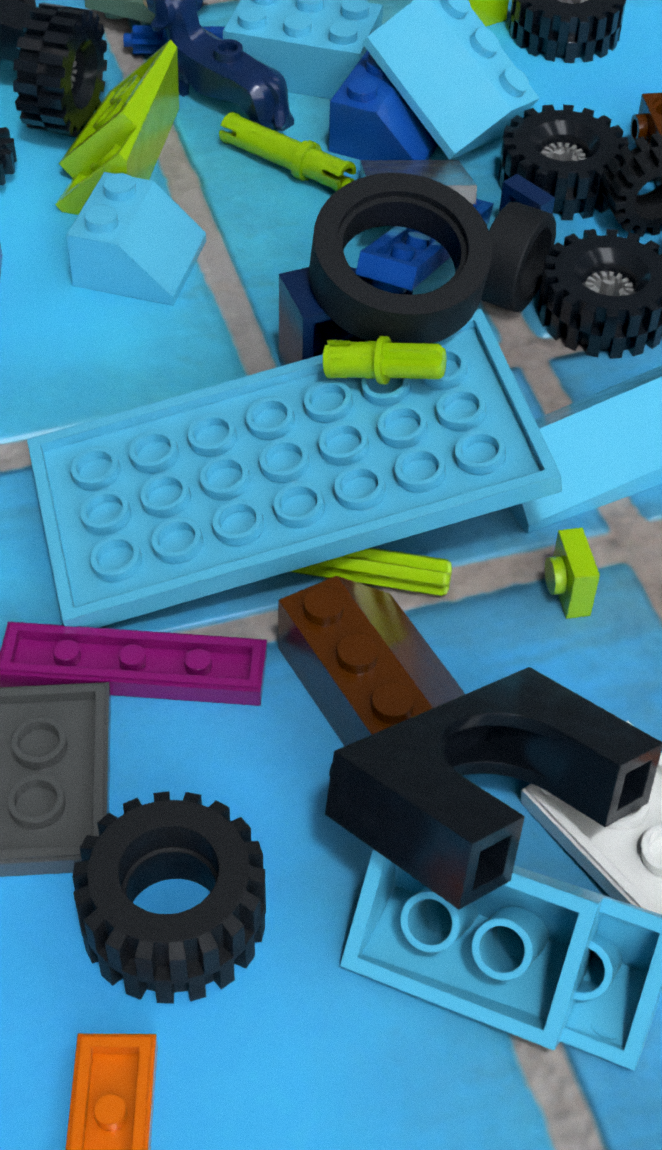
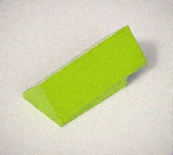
M169 40L108 92L59 162V165L73 178L55 204L62 212L79 215L104 172L124 173L135 178L150 179L179 111L178 49L172 40Z

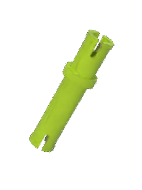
M235 112L228 113L221 122L220 126L232 130V133L219 130V137L222 142L234 145L291 170L293 177L299 180L308 181L312 179L333 188L335 191L354 181L353 178L343 174L344 172L352 175L356 174L355 164L322 151L321 146L311 140L300 142L241 117Z

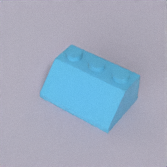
M413 0L368 35L362 43L449 160L502 137L506 125L510 126L511 119L516 115L523 117L524 111L531 109L540 99L529 85L526 75L516 68L501 48L495 34L486 28L473 11L469 0Z

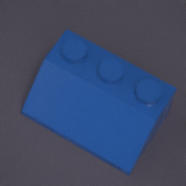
M366 51L330 100L329 152L359 160H429L438 144L370 53Z

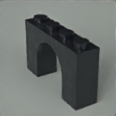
M528 667L335 750L329 772L330 782L325 815L460 910L511 881L525 818L524 815L463 777V775L497 774L524 780L546 790L600 825L607 827L648 804L662 751V742Z

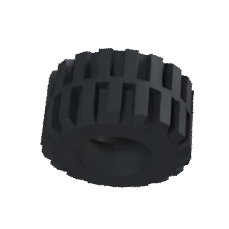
M169 791L153 793L154 802L142 805L137 797L123 803L124 814L117 818L113 814L108 813L97 822L99 837L86 836L80 846L82 861L74 863L72 878L75 891L73 894L86 952L92 963L99 962L101 976L112 986L123 978L126 994L138 999H142L146 990L156 991L157 1003H174L175 992L188 991L190 1001L206 997V984L214 981L223 989L235 980L234 964L247 968L255 957V942H262L265 930L266 888L263 853L259 841H251L250 826L242 817L230 821L229 807L216 800L209 807L202 805L201 795L185 792L183 800H170ZM168 879L190 880L210 891V894L195 907L175 914L152 913L133 903L135 898L144 889Z

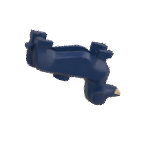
M143 0L146 8L155 14L151 22L153 31L165 29V44L172 40L177 46L179 95L183 97L188 95L190 84L195 91L208 98L239 105L251 121L274 130L275 126L278 131H285L294 125V118L289 109L288 89L284 76L274 68L245 53L240 42L232 39L222 40L203 28L199 23L197 12L202 8L203 0Z

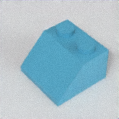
M103 173L66 234L73 286L174 306L206 243V232L155 181L135 178L124 173Z

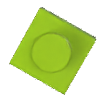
M583 527L558 530L553 557H547L545 560V580L548 591L551 595L558 594L566 619L591 616L600 574Z

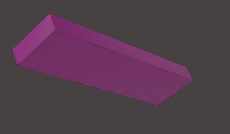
M8 622L0 651V687L109 682L110 692L113 696L261 706L267 659V639Z

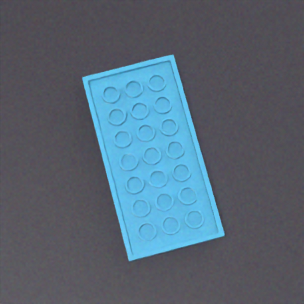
M476 310L467 324L450 337L432 343L439 344L446 349V371L444 377L440 379L391 378L389 383L385 385L378 384L376 379L349 377L330 379L324 374L323 354L27 439L64 626L103 627L562 492L561 473L483 310Z

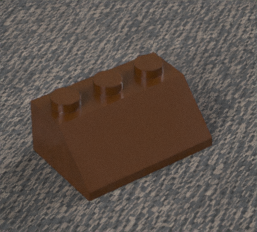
M334 576L278 600L279 650L344 746L465 695L464 691L390 593Z

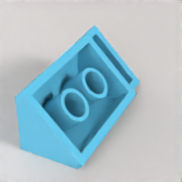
M662 365L535 419L561 473L562 492L511 506L508 509L526 533L529 534L662 484Z
M373 849L340 966L553 1051L562 1042L635 1071L662 996V914L515 865L511 881L458 910Z

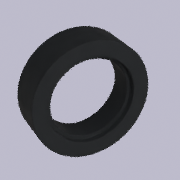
M381 173L370 175L341 187L321 208L314 226L309 265L310 284L314 296L324 312L337 325L354 336L366 341H377L380 336H389L392 343H435L459 331L476 312L491 265L492 241L487 225L480 213L465 197L452 188L438 181L413 174ZM381 226L406 227L422 232L439 242L449 253L454 264L455 274L446 284L428 293L414 295L391 293L378 289L359 278L347 263L343 249L353 237L367 229Z

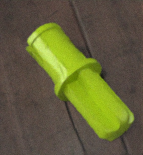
M380 336L377 341L368 342L327 340V345L324 346L323 370L325 376L330 379L348 377L376 379L378 384L385 385L389 383L391 378L440 379L444 377L446 371V349L439 344L392 343L389 336Z

